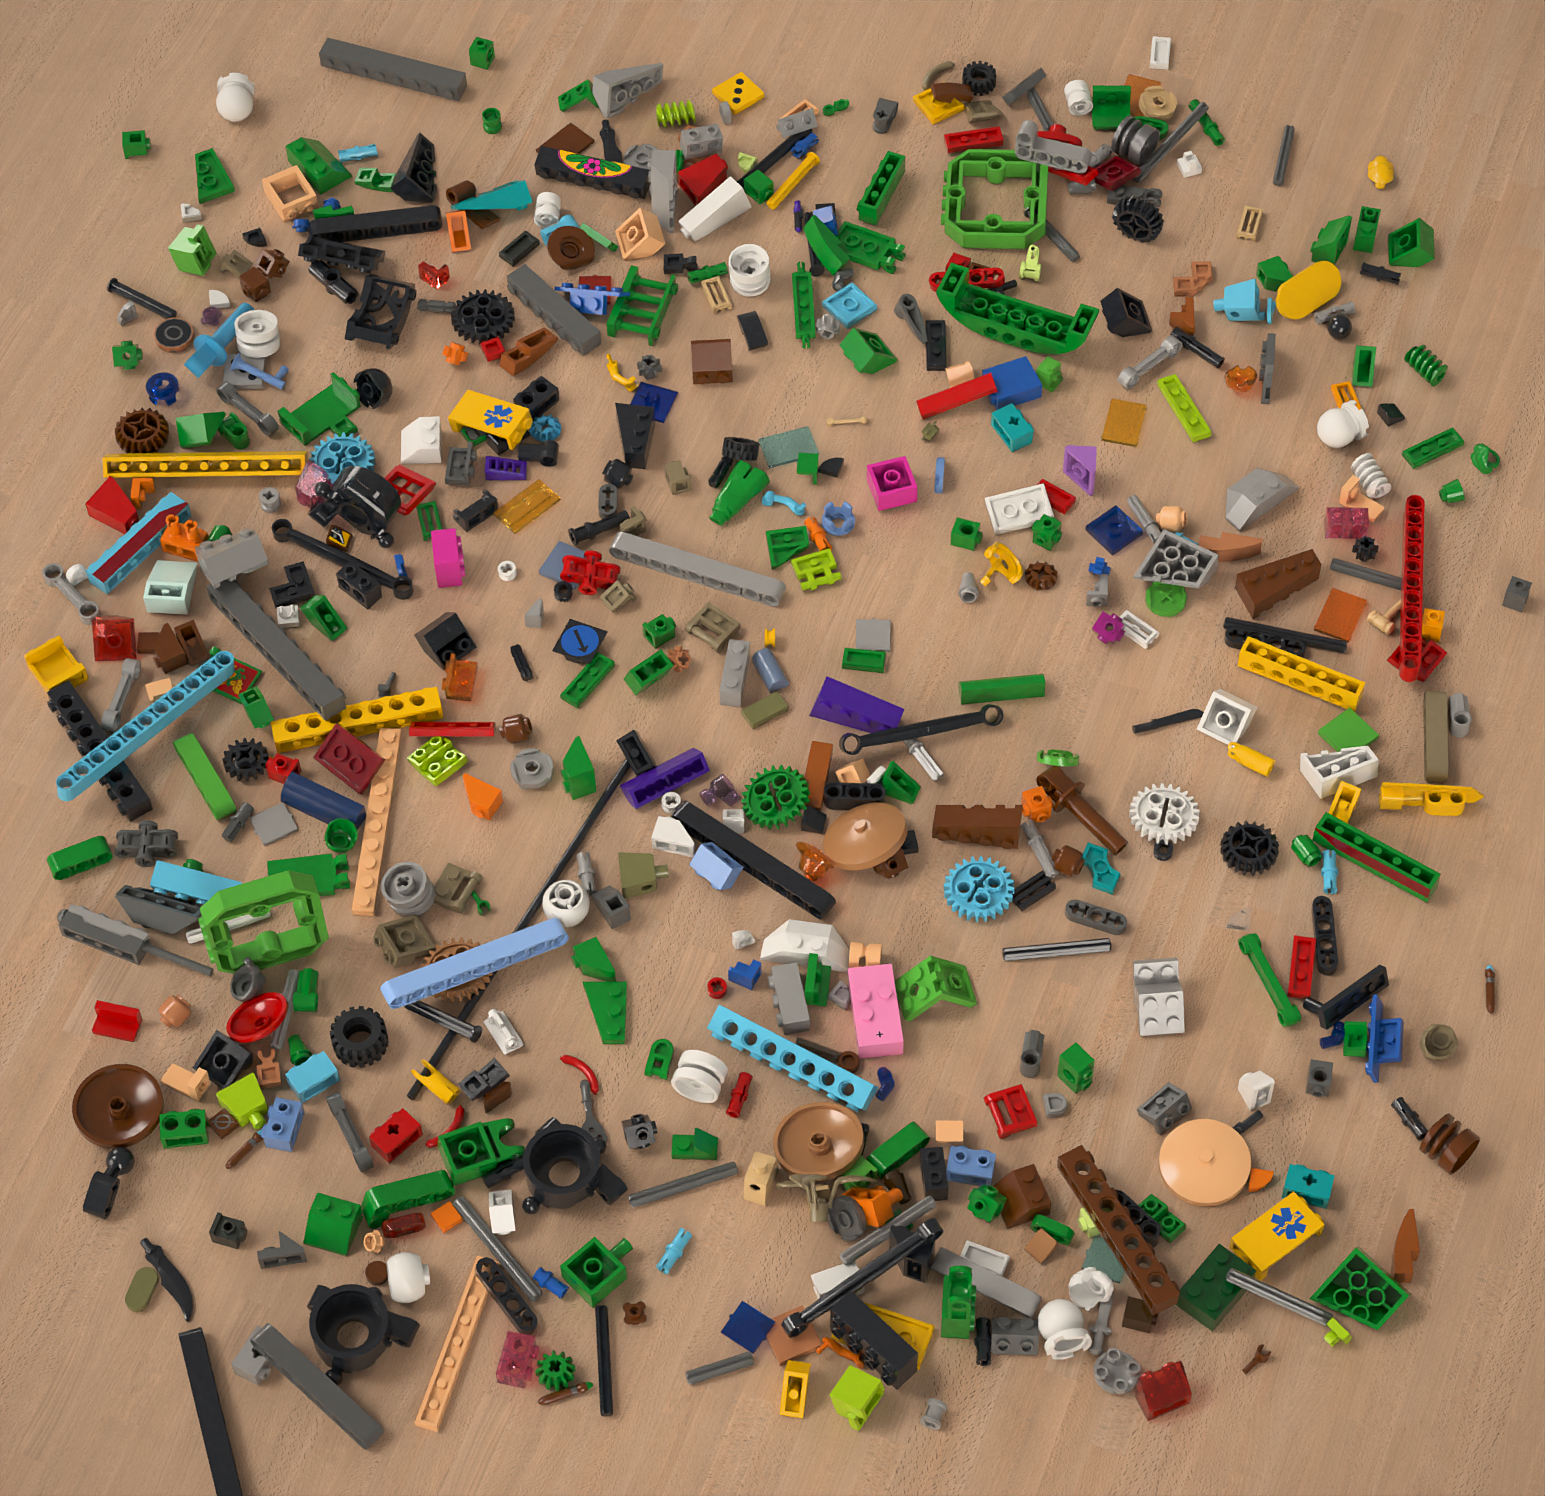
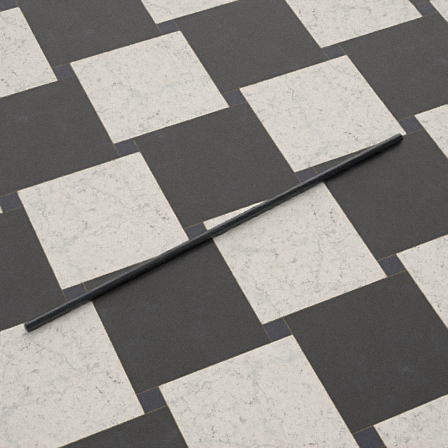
M627 759L620 766L512 933L525 929L543 902L545 891L557 881L631 767ZM498 970L493 972V975L489 976L490 982L492 981ZM484 983L486 989L490 983ZM479 988L478 996L473 993L471 1000H468L457 1018L466 1021L485 990ZM449 1029L428 1063L434 1068L450 1046L457 1032ZM425 1067L420 1075L429 1077L431 1072ZM418 1079L407 1094V1097L411 1100H415L424 1086Z

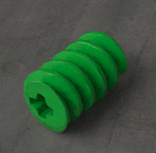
M1426 345L1411 348L1404 357L1405 362L1409 363L1410 367L1414 368L1417 373H1420V376L1425 378L1431 386L1438 385L1443 380L1448 366L1442 365V360H1437L1436 355H1431L1432 351L1426 350Z

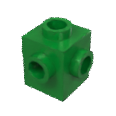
M132 340L121 341V345H114L112 347L114 367L123 366L124 370L135 369V365H139L140 360H143L142 348H139L138 344H133Z
M1043 514L1040 520H1036L1032 526V542L1051 551L1053 546L1062 537V522L1054 517Z
M984 1184L971 1191L968 1197L970 1202L967 1209L972 1211L975 1217L990 1223L999 1217L1008 1198L998 1193L995 1187Z

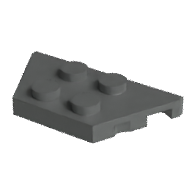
M1268 333L1266 341H1263L1260 357L1262 369L1259 372V381H1262L1261 404H1269L1276 340V334Z

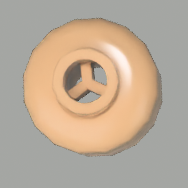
M1164 506L1160 513H1157L1156 522L1160 525L1162 531L1165 529L1169 532H1181L1187 526V512L1183 511V508L1180 506Z

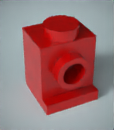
M279 753L274 758L270 757L266 763L269 779L285 784L291 772L298 775L301 772L299 759H291Z

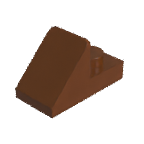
M194 619L174 627L177 639L185 652L190 666L210 658Z
M503 1081L493 1090L480 1097H485V1113L490 1112L512 1096L511 1082Z

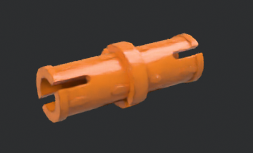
M812 516V520L810 517L807 518L804 525L810 532L811 540L816 543L820 551L829 548L832 550V545L826 538V532L820 527L817 519Z

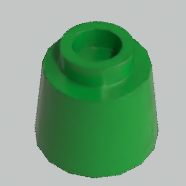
M1458 479L1443 485L1441 490H1439L1442 502L1453 503L1465 500L1464 491Z

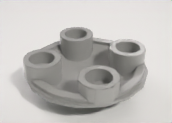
M1110 1348L1097 1358L1093 1367L1094 1377L1097 1384L1105 1391L1112 1394H1123L1131 1391L1137 1385L1141 1366L1129 1354L1117 1348Z

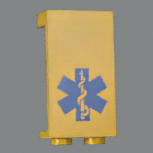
M472 390L466 391L448 416L452 431L459 433L464 425L505 438L510 450H513L521 442L523 435L527 429H530L533 422L528 408Z
M1292 1192L1231 1237L1229 1248L1237 1257L1257 1270L1255 1277L1261 1281L1267 1276L1268 1268L1312 1235L1321 1236L1325 1224L1319 1214L1312 1212L1303 1197Z

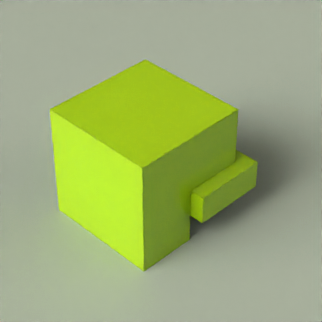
M849 1365L829 1395L837 1414L847 1418L851 1428L859 1431L884 1395L885 1389L880 1379Z

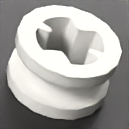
M503 561L499 564L497 570L502 580L510 581L517 576L516 566L513 562Z
M668 792L662 797V808L666 813L673 814L681 805V798L675 792ZM673 800L675 801V804L671 803L670 805H668V802H672Z

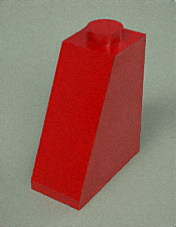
M714 154L677 172L678 185L691 202L697 206L727 179L728 165L718 154Z
M111 476L106 479L85 503L90 517L123 534H126L135 523L139 522L136 508Z

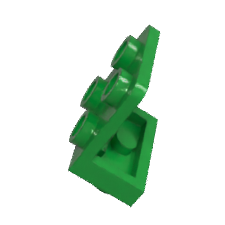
M1093 85V129L1117 130L1120 123L1130 115L1131 86Z

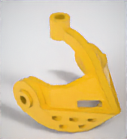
M995 542L985 550L984 556L992 565L980 580L985 587L991 582L990 576L995 570L1005 575L1011 584L1020 580L1023 575L1022 565L1016 555L1001 542ZM997 553L998 555H1000V557L996 558L993 555ZM1003 560H1004V561L1007 563V565L1009 566L1007 569H1006V568L1004 567V565L1001 563Z

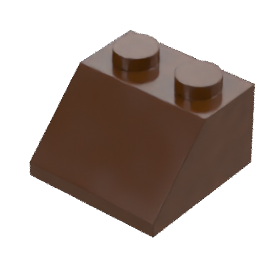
M731 339L691 341L693 384L733 382Z
M1034 1164L1013 1170L993 1186L998 1190V1193L1008 1198L1000 1213L1007 1229L1033 1221L1035 1215H1050L1051 1201Z

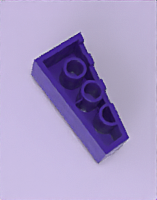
M826 676L809 716L868 733H874L898 727L904 709Z

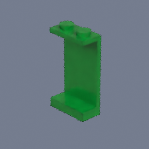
M334 372L330 374L332 381L330 386L290 413L285 407L277 411L280 424L304 446L329 430V425L344 415L346 417L361 407L358 391L348 386L345 379L338 377Z

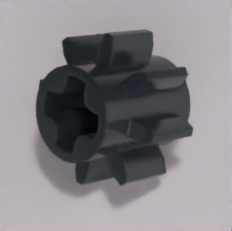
M1366 536L1361 539L1356 538L1355 545L1352 548V552L1356 553V559L1364 562L1375 559L1379 548L1378 545H1374L1375 539Z

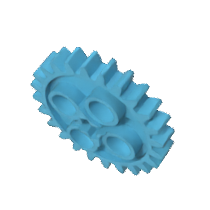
M345 432L342 433L341 437H338L335 433L333 439L327 436L326 442L320 440L321 446L315 445V451H311L312 458H309L313 477L317 478L318 482L324 481L329 485L331 484V486L345 467L360 466L374 471L373 465L376 464L371 444L368 445L366 439L361 441V436H357L354 439L353 433L346 437Z
M972 856L969 863L963 859L962 866L956 863L955 870L949 869V876H945L944 898L947 899V906L952 905V912L959 910V917L966 914L967 921L971 917H975L976 922H978L979 917H982L985 922H987V916L995 919V913L1003 915V908L1009 909V902L1013 901V895L1011 894H1014V880L1011 879V873H1006V866L999 868V861L992 864L990 857L986 862L983 861L982 856H980L979 861H975ZM966 890V891H968V892H966V893H961L960 891Z

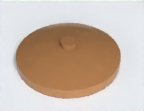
M887 803L863 804L843 813L829 826L824 835L823 848L828 860L838 868L844 870L871 868L886 861L900 849L907 837V822L902 812L893 805Z
M814 1102L796 1108L782 1119L773 1137L774 1153L781 1168L789 1175L820 1174L827 1176V1179L816 1181L833 1179L848 1171L858 1161L864 1148V1133L857 1116L848 1108L831 1102Z

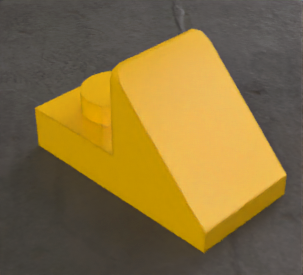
M1341 781L1328 813L1348 824L1354 809L1357 808L1362 789Z

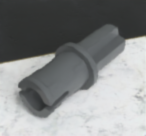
M243 802L235 816H231L230 823L222 833V837L226 841H233L240 829L246 826L245 822L251 813L254 812V808L250 804Z

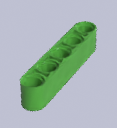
M190 733L173 741L178 756L215 819L218 821L237 812L232 798L194 734Z

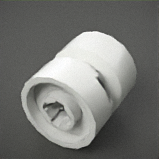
M1084 80L1069 82L1064 88L1069 112L1074 116L1088 114L1093 108V102L1087 82Z
M543 192L538 195L534 214V222L537 226L547 228L559 222L561 198L557 194Z

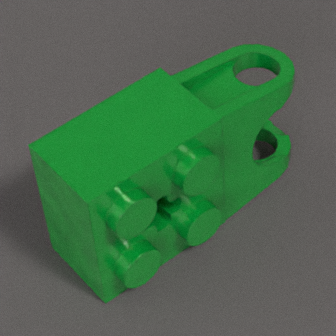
M505 1118L485 1123L480 1121L438 1136V1149L453 1186L482 1177V1175L498 1168L499 1164H506L521 1154L524 1155V1146H507L500 1141L502 1136L515 1128L513 1119Z
M952 1266L949 1268V1275H944L941 1321L942 1338L969 1339V1331H974L976 1285H972V1268Z

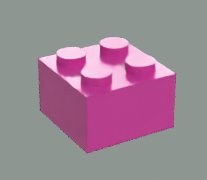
M906 456L867 465L866 480L878 511L917 502L918 487Z
M456 528L431 531L438 588L461 586L462 577H466L461 536L456 535Z

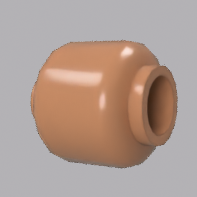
M178 994L176 997L170 995L158 1009L159 1014L162 1016L159 1020L169 1028L171 1025L181 1027L191 1015V1005Z

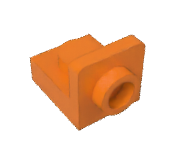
M141 477L132 479L131 502L136 510H141L142 501H146V493H155L153 478Z

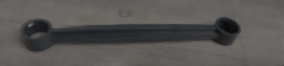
M278 519L272 524L271 529L276 541L287 542L290 540L341 567L352 561L381 585L393 589V594L397 599L405 600L413 595V584L409 577L399 576L395 578L348 553L292 529V524L287 519ZM282 527L289 529L283 534L276 533ZM402 584L410 586L405 591L396 590Z
M987 704L979 712L922 721L862 736L846 733L840 738L839 747L846 754L856 755L863 747L925 737L980 723L996 726L1003 720V711L997 705ZM989 708H995L998 714L997 719L992 723L988 722L985 717L986 711ZM853 736L857 740V747L854 751H847L844 745L845 740Z
M935 1218L925 1221L917 1228L915 1234L855 1272L802 1312L789 1315L781 1323L782 1328L789 1338L800 1335L807 1329L810 1322L828 1312L850 1290L855 1294L866 1284L873 1282L923 1244H930L937 1240L944 1230Z

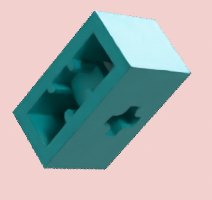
M1012 403L992 412L991 426L1011 452L1033 442V426L1026 422L1022 412L1016 409Z
M1289 1164L1281 1198H1285L1292 1192H1295L1298 1196L1303 1197L1308 1205L1327 1209L1335 1175L1329 1174L1324 1170L1308 1169L1301 1164Z

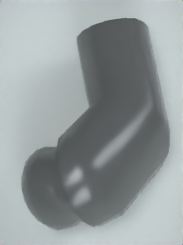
M847 268L838 271L832 282V288L836 291L844 288V280L854 276L853 269Z

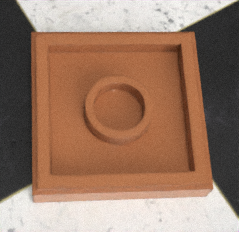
M803 1305L760 1323V1327L779 1366L786 1364L788 1360L793 1361L814 1352L822 1345L811 1322L803 1333L793 1338H789L781 1326L783 1320L789 1315L805 1310Z

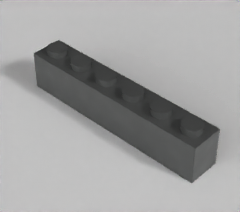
M526 264L507 275V288L512 295L515 294L524 306L532 309L535 316L542 318L550 329L553 328L562 340H566L574 351H578L584 356L601 344L600 330Z

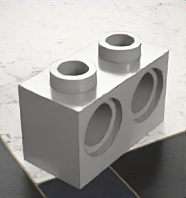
M718 124L681 131L680 148L685 160L722 153L723 135Z

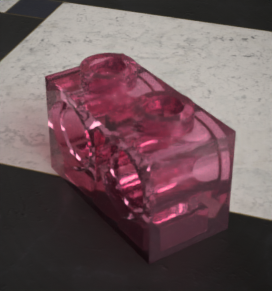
M1327 507L1324 519L1325 538L1361 539L1364 536L1367 537L1369 528L1368 508Z
M511 1331L507 1332L496 1371L497 1383L525 1389L526 1382L532 1379V1361L537 1359L539 1353V1346L536 1344L535 1336ZM519 1347L527 1348L524 1352L516 1351ZM514 1368L521 1369L517 1374L510 1373Z

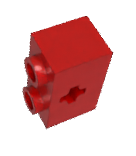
M402 1108L398 1112L392 1113L381 1127H376L371 1132L369 1140L371 1147L390 1164L423 1136L421 1124Z

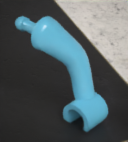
M767 491L762 498L764 506H772L774 501L787 505L796 515L801 516L805 513L804 508L806 504L802 503L800 505L790 497L775 495L774 492Z

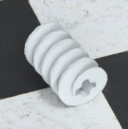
M1365 453L1353 462L1351 470L1360 479L1359 483L1369 498H1380L1389 493L1391 484L1384 477L1383 471H1380V466L1376 465L1377 462L1373 459V455Z

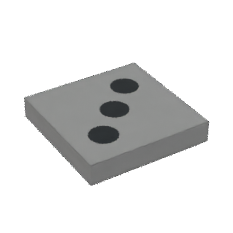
M227 354L223 383L228 381L235 389H263L264 380L241 369L231 371L232 362L237 354ZM241 354V358L246 363L265 372L266 357L251 358Z

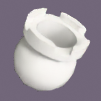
M229 73V76L224 78L221 76L217 82L218 95L216 106L218 113L224 119L231 122L246 119L253 109L255 83L248 80L247 75L241 73Z
M1350 400L1342 404L1341 409H1329L1320 416L1317 423V434L1324 444L1329 447L1340 448L1352 442L1353 439L1360 440L1368 436V433H1366V429L1369 428L1367 417L1363 409L1358 410L1355 406L1356 401Z
M1055 1299L1048 1302L1040 1310L1038 1329L1043 1338L1047 1340L1044 1345L1047 1356L1052 1355L1054 1360H1063L1074 1357L1073 1352L1081 1348L1086 1351L1091 1346L1090 1334L1086 1329H1083L1084 1317L1077 1305L1069 1300Z

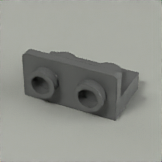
M1168 1082L1137 1109L1140 1117L1154 1124L1156 1132L1162 1135L1192 1109L1187 1093Z

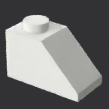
M658 816L651 837L652 849L694 857V842L681 822L672 817Z
M1261 1071L1249 1072L1240 1078L1238 1091L1250 1111L1271 1102L1275 1082L1273 1078Z
M512 1190L489 1192L492 1233L506 1235L511 1233V1231H515Z

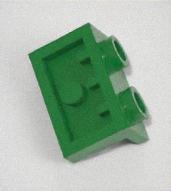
M809 953L805 1000L807 1005L827 1006L831 966L822 965L821 962H818V954Z

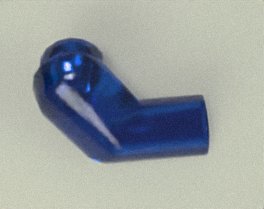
M1337 1022L1333 1025L1330 1036L1319 1039L1322 1049L1343 1043L1345 1037L1344 1022Z
M881 1067L877 1071L881 1087L875 1096L880 1101H884L893 1090L895 1081L891 1071L886 1067Z

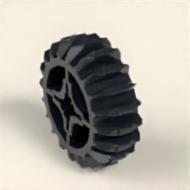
M1134 195L1122 198L1116 204L1112 216L1113 224L1117 226V230L1122 231V235H1127L1128 239L1132 238L1134 241L1139 240L1141 243L1155 240L1161 233L1164 223L1163 215L1159 213V208H1155L1154 204H1150L1148 199L1145 201L1141 196L1136 198Z
M1246 820L1243 825L1237 822L1235 827L1230 826L1228 831H1225L1221 839L1220 853L1223 855V862H1228V868L1235 867V873L1239 870L1243 871L1244 876L1247 872L1254 876L1256 871L1260 874L1264 872V869L1269 871L1271 865L1275 864L1279 854V843L1276 841V834H1271V828L1264 829V823L1258 826L1256 821L1249 824ZM1240 840V843L1237 845V847L1233 848V844L1236 841ZM1266 849V853L1259 856L1261 850Z

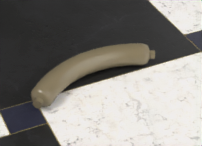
M948 61L932 68L923 80L922 89L924 91L928 90L931 80L938 73L952 69L955 63Z

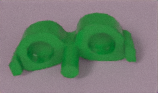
M840 99L834 101V106L831 104L825 105L823 114L831 116L837 111L847 109L849 100Z

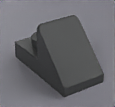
M280 1231L279 1248L266 1247L263 1250L257 1251L261 1269L307 1262L304 1248Z

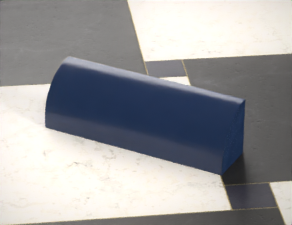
M291 772L285 781L281 792V802L326 824L338 818L348 819L355 824L357 830L366 819L364 805L301 775Z

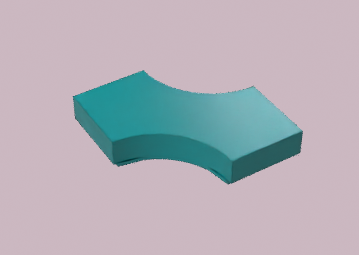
M1088 842L1083 852V859H1085L1084 865L1093 875L1092 888L1113 895L1121 874L1110 866L1107 860L1108 849Z

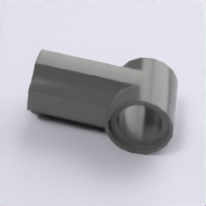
M1036 1030L1025 1032L1020 1059V1073L1027 1078L1036 1077L1040 1071L1044 1034Z

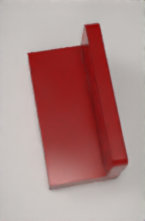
M97 1000L94 1007L97 1018L92 1028L93 1034L134 1042L143 1020L140 1010Z

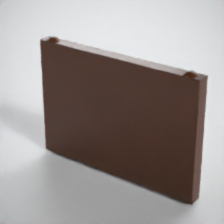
M570 122L541 146L580 154L594 143V139ZM540 147L536 149L537 153H539Z

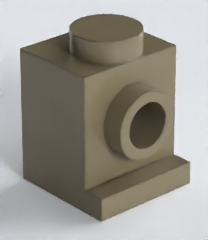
M680 460L664 464L665 477L672 495L692 490L691 476L688 475L687 468L682 467Z

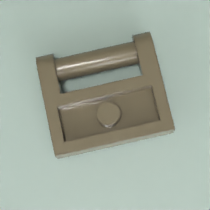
M709 602L685 626L686 632L689 634L693 633L711 645L712 649L716 652H720L724 644L740 629L738 621ZM702 624L719 637L715 639L697 626Z
M448 863L435 884L436 896L434 903L457 913H463L467 900L476 885L481 883L483 876L478 872H470ZM464 881H469L459 899L453 901Z

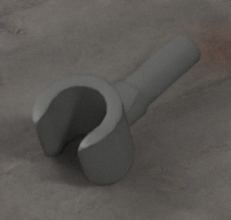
M395 672L391 673L386 684H378L379 697L391 695V685L396 676Z

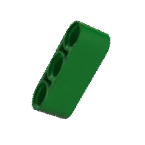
M96 836L50 854L47 857V863L55 880H63L109 862L113 858V854L105 836Z
M913 1121L870 1153L866 1160L878 1169V1176L883 1178L887 1173L896 1170L920 1152V1149L926 1147L931 1138Z

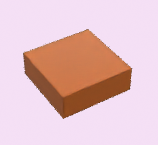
M450 1201L430 1213L432 1219L443 1233L462 1222V1217Z

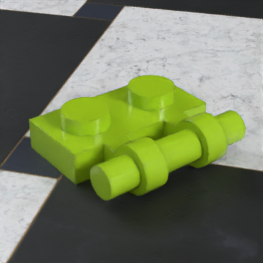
M830 548L791 559V565L797 579L806 578L807 580L800 583L802 591L807 589L814 590L817 589V586L824 584L831 585L835 583L834 581L842 579L840 572L833 574L831 570L837 569V563ZM821 573L824 574L823 577H819L816 579L814 578V575Z

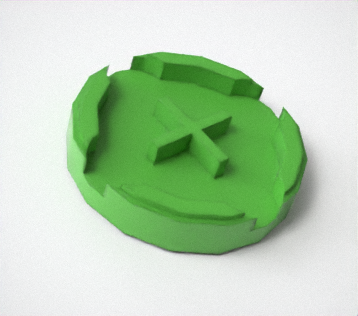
M1153 582L1146 590L1145 602L1154 614L1170 617L1182 612L1186 606L1187 594L1183 586Z
M1050 749L1047 753H1044V750L1038 751L1036 760L1053 766L1079 765L1080 757L1078 754L1073 756V753L1070 751Z

